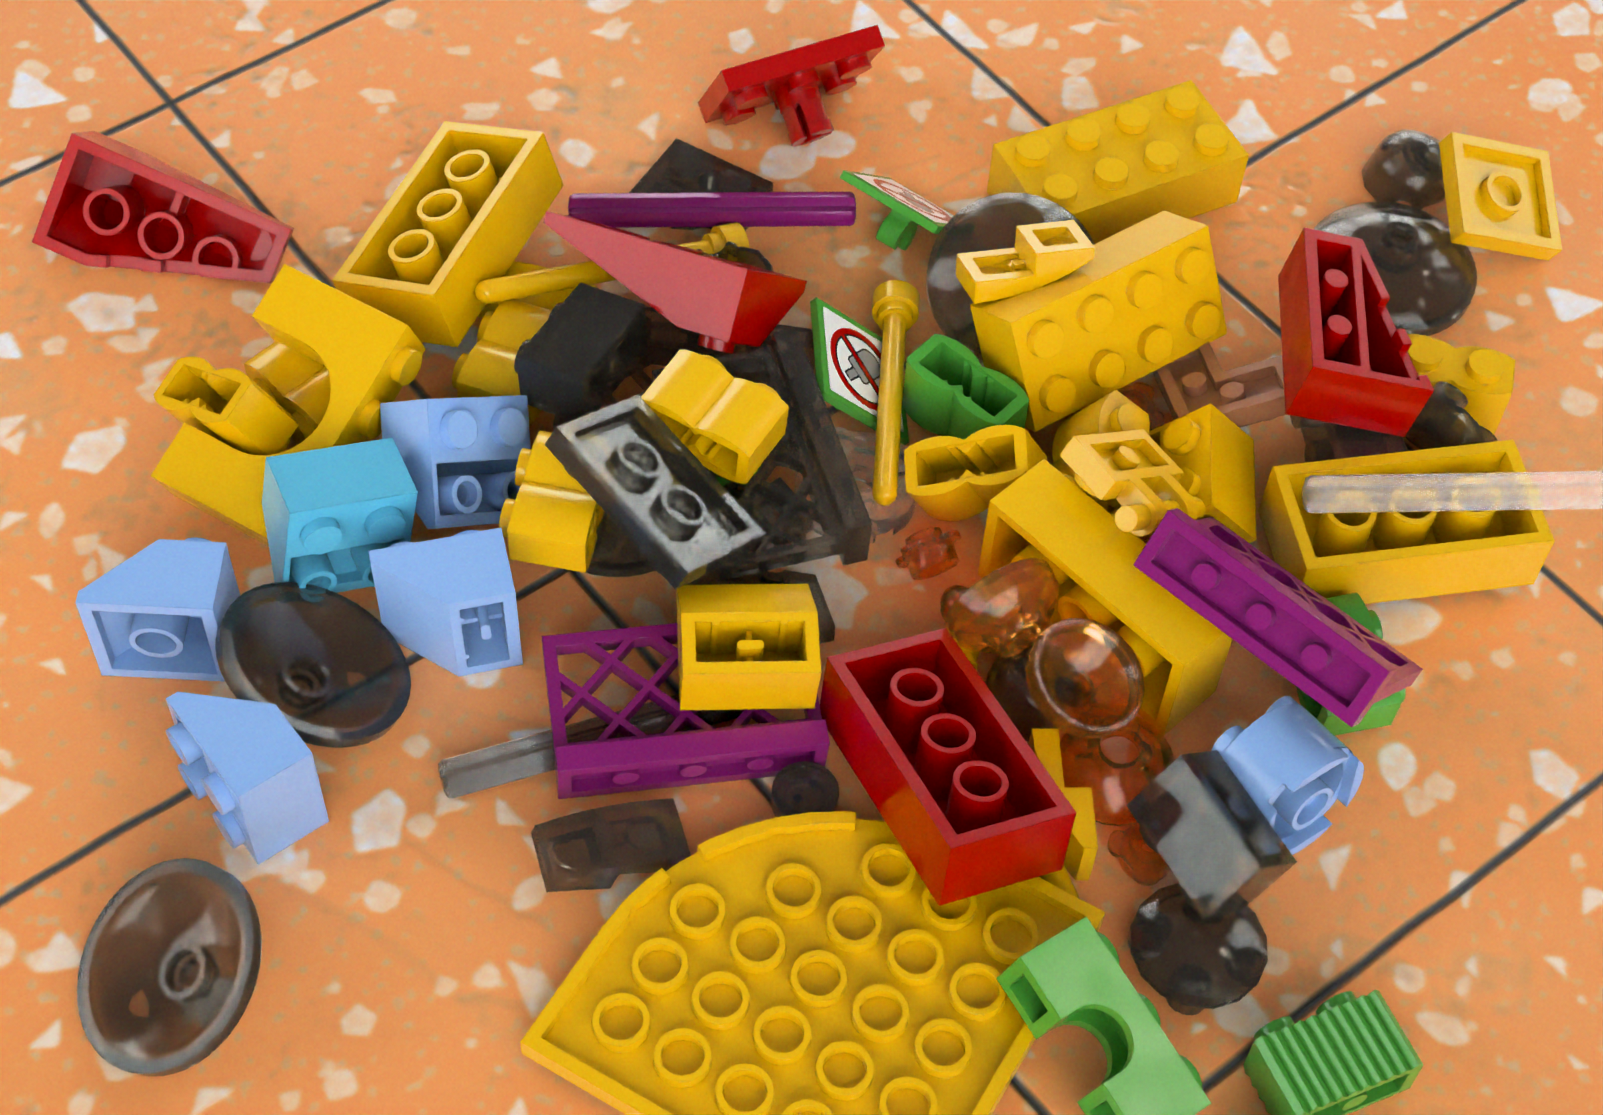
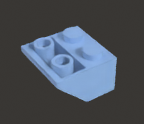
M527 395L434 398L380 403L382 439L393 437L418 491L415 512L427 529L499 524L505 499H516L520 486L515 485L516 465L522 448L531 449Z
M501 527L483 531L466 530L454 536L416 543L409 541L398 542L388 548L368 551L384 636L458 677L523 665L516 592Z
M179 691L166 698L174 726L166 730V734L177 755L183 761L177 765L178 770L197 800L207 795L218 810L212 814L214 821L225 840L233 849L244 844L259 865L329 822L313 754L276 704Z

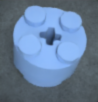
M1284 696L1275 701L1264 715L1251 723L1247 728L1243 729L1239 725L1233 726L1217 739L1211 750V755L1217 762L1210 773L1203 796L1263 856L1267 857L1268 852L1276 860L1285 859L1309 846L1332 825L1324 814L1337 799L1346 807L1348 806L1361 784L1364 765L1353 755L1348 747L1309 711L1298 704L1291 696Z

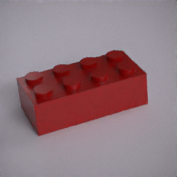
M947 628L827 657L820 699L822 719H826L827 729L939 906L1062 870L1076 811Z

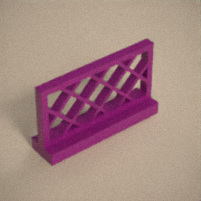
M1178 508L1168 510L1133 564L1350 727L1359 724L1374 703L1412 685L1423 670L1214 517L1194 520Z
M677 623L542 636L558 799L822 772L825 769L830 741L826 719H822L818 693L815 708L804 709L805 719L780 721L764 709L741 710L742 713L731 726L713 728L695 715L699 710L680 711V703L659 689L660 685L678 666V648L672 645L678 644ZM650 646L667 658L649 681L622 663V660L633 648ZM607 650H615L612 654L607 652ZM586 653L600 663L601 666L580 687L559 672L557 655ZM611 673L639 691L619 714L592 696ZM561 690L572 698L564 708ZM648 699L676 718L664 733L646 735L629 722ZM581 706H584L609 724L597 740L567 743L565 724ZM751 719H753V720H755V721L757 722V724H748V723L751 721ZM685 726H688L690 729H692L689 731H682ZM619 732L625 736L621 738H615Z

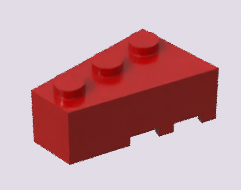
M1304 227L1278 275L1285 414L1405 437L1435 390L1427 375H1418L1407 351L1411 347L1412 342L1405 328L1396 329L1386 308L1390 296L1364 241L1359 238Z

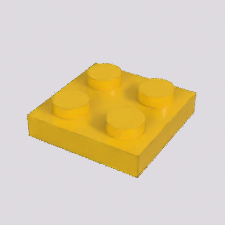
M1450 132L1439 142L1451 243L1547 261L1562 251L1548 151L1457 132Z

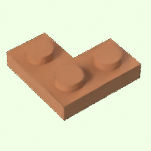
M1208 341L1200 346L1199 349L1152 372L1174 420L1210 403L1239 428L1287 415L1285 414L1282 355L1223 371Z

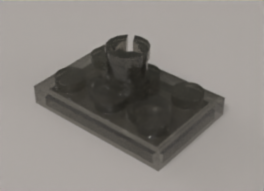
M638 394L557 426L544 444L561 462L567 473L576 479L607 513L599 522L596 530L601 545L609 553H612L625 534L628 539L622 546L618 558L633 560L643 553L651 562L653 568L664 576L675 590L752 551L766 534Z

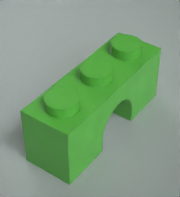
M1087 916L1020 956L996 978L1036 1040L1056 1027L1075 1025L1091 1032L1101 1043L1107 1059L1106 1075L1099 1087L1077 1102L1085 1115H1195L1212 1104L1202 1090V1081L1198 1071L1187 1058L1178 1054L1160 1027V1018L1154 1005L1148 998L1136 991L1119 965V957L1115 947L1105 935L1095 930Z

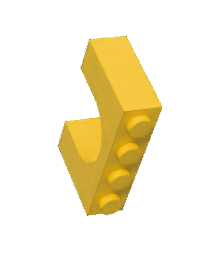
M286 264L279 271L252 314V317L273 340L326 366L330 378L331 392L327 410L320 424L310 436L289 450L271 455H253L241 452L184 422L151 474L153 479L175 497L267 546L269 545L262 509L266 457L367 442L370 439L376 438L382 432L380 403L394 402L402 387L410 384L415 379L421 368L422 354L426 350L425 346L407 324Z

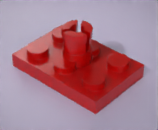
M878 25L721 70L698 102L705 123L723 118L725 125L736 124L753 117L756 114L755 108L774 103L775 109L779 110L780 114L783 115L792 146L799 144L801 146L828 136L834 131L831 119H828L819 89L824 88L826 95L845 91L857 84L856 78L858 75L872 68L870 62L885 47Z

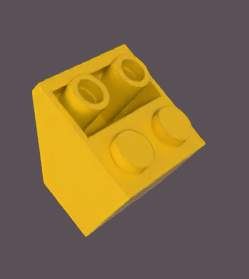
M1211 403L1149 431V436L1184 472L1178 482L1191 496L1199 497L1204 502L1205 514L1203 518L1214 517L1248 543L1256 541L1254 440ZM1152 535L1138 537L1147 544Z
M808 584L676 585L680 711L815 708L821 678L818 611Z

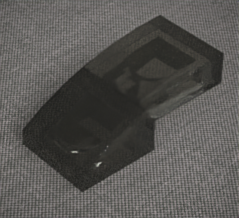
M674 798L628 802L581 811L535 825L531 831L546 892L610 889L619 874L653 873L661 868L667 871L676 863L691 856Z

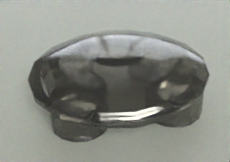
M1439 381L1433 386L1435 391L1405 436L1411 444L1420 450L1498 441L1493 433L1480 426L1464 410L1468 404L1466 396L1455 386L1443 381Z
M1183 881L1158 889L1140 905L1127 935L1130 953L1141 977L1161 996L1167 999L1169 1006L1174 1011L1183 1015H1195L1204 1009H1216L1240 1001L1258 985L1268 962L1267 936L1256 913L1236 894L1211 883Z

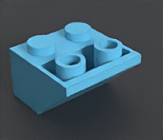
M393 437L266 457L262 509L276 594L280 603L306 598L315 599L328 594L375 587L368 551L388 548L398 542L411 541L418 491Z

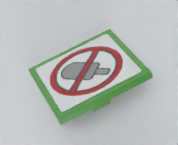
M843 170L840 176L842 180L892 209L882 222L876 239L894 250L897 247L904 251L907 250L916 234L918 225L934 234L977 239L981 232L889 177Z
M816 297L810 301L816 369L814 377L816 398L824 400L834 406L835 409L843 411L876 431L882 337ZM902 406L900 445L903 447L909 443L906 411Z

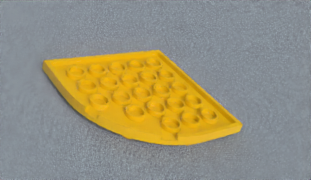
M850 811L807 812L774 817L735 828L697 845L696 853L676 863L667 871L663 868L659 869L635 889L598 931L520 1041L521 1051L523 1055L626 1115H992L1036 1039L996 978L1020 956L1086 916L1098 932L1106 912L1040 877L939 906L886 822L856 819V812Z

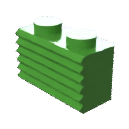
M1374 990L1367 996L1361 995L1356 998L1352 991L1343 992L1321 1004L1316 1010L1317 1016L1312 1015L1305 1021L1299 1020L1297 1023H1294L1290 1016H1286L1266 1024L1255 1033V1041L1243 1064L1245 1074L1251 1078L1252 1086L1257 1089L1259 1099L1265 1103L1266 1111L1271 1115H1347L1409 1089L1424 1066L1379 990Z

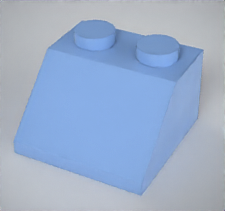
M197 537L185 540L158 539L78 591L75 603L102 676L233 682L246 615L226 542H212Z

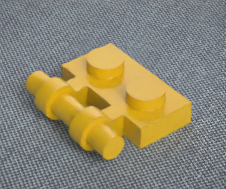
M1143 429L1076 435L1072 437L1059 454L1075 472V481L1085 492L1100 500L1116 499L1121 504V507L1115 513V523L1121 531L1131 532L1141 537L1153 535L1167 511L1178 508L1194 520L1202 519L1205 514L1204 502L1199 497L1191 496L1178 482L1184 472Z

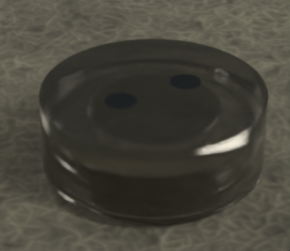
M800 761L787 765L776 775L771 792V807L775 817L807 812L837 811L839 785L835 776L826 767L814 762Z

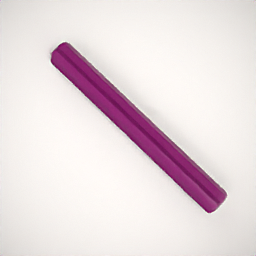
M852 192L574 193L569 197L568 216L582 218L614 228L714 227L735 222L740 223L742 227L851 226L856 219V199Z

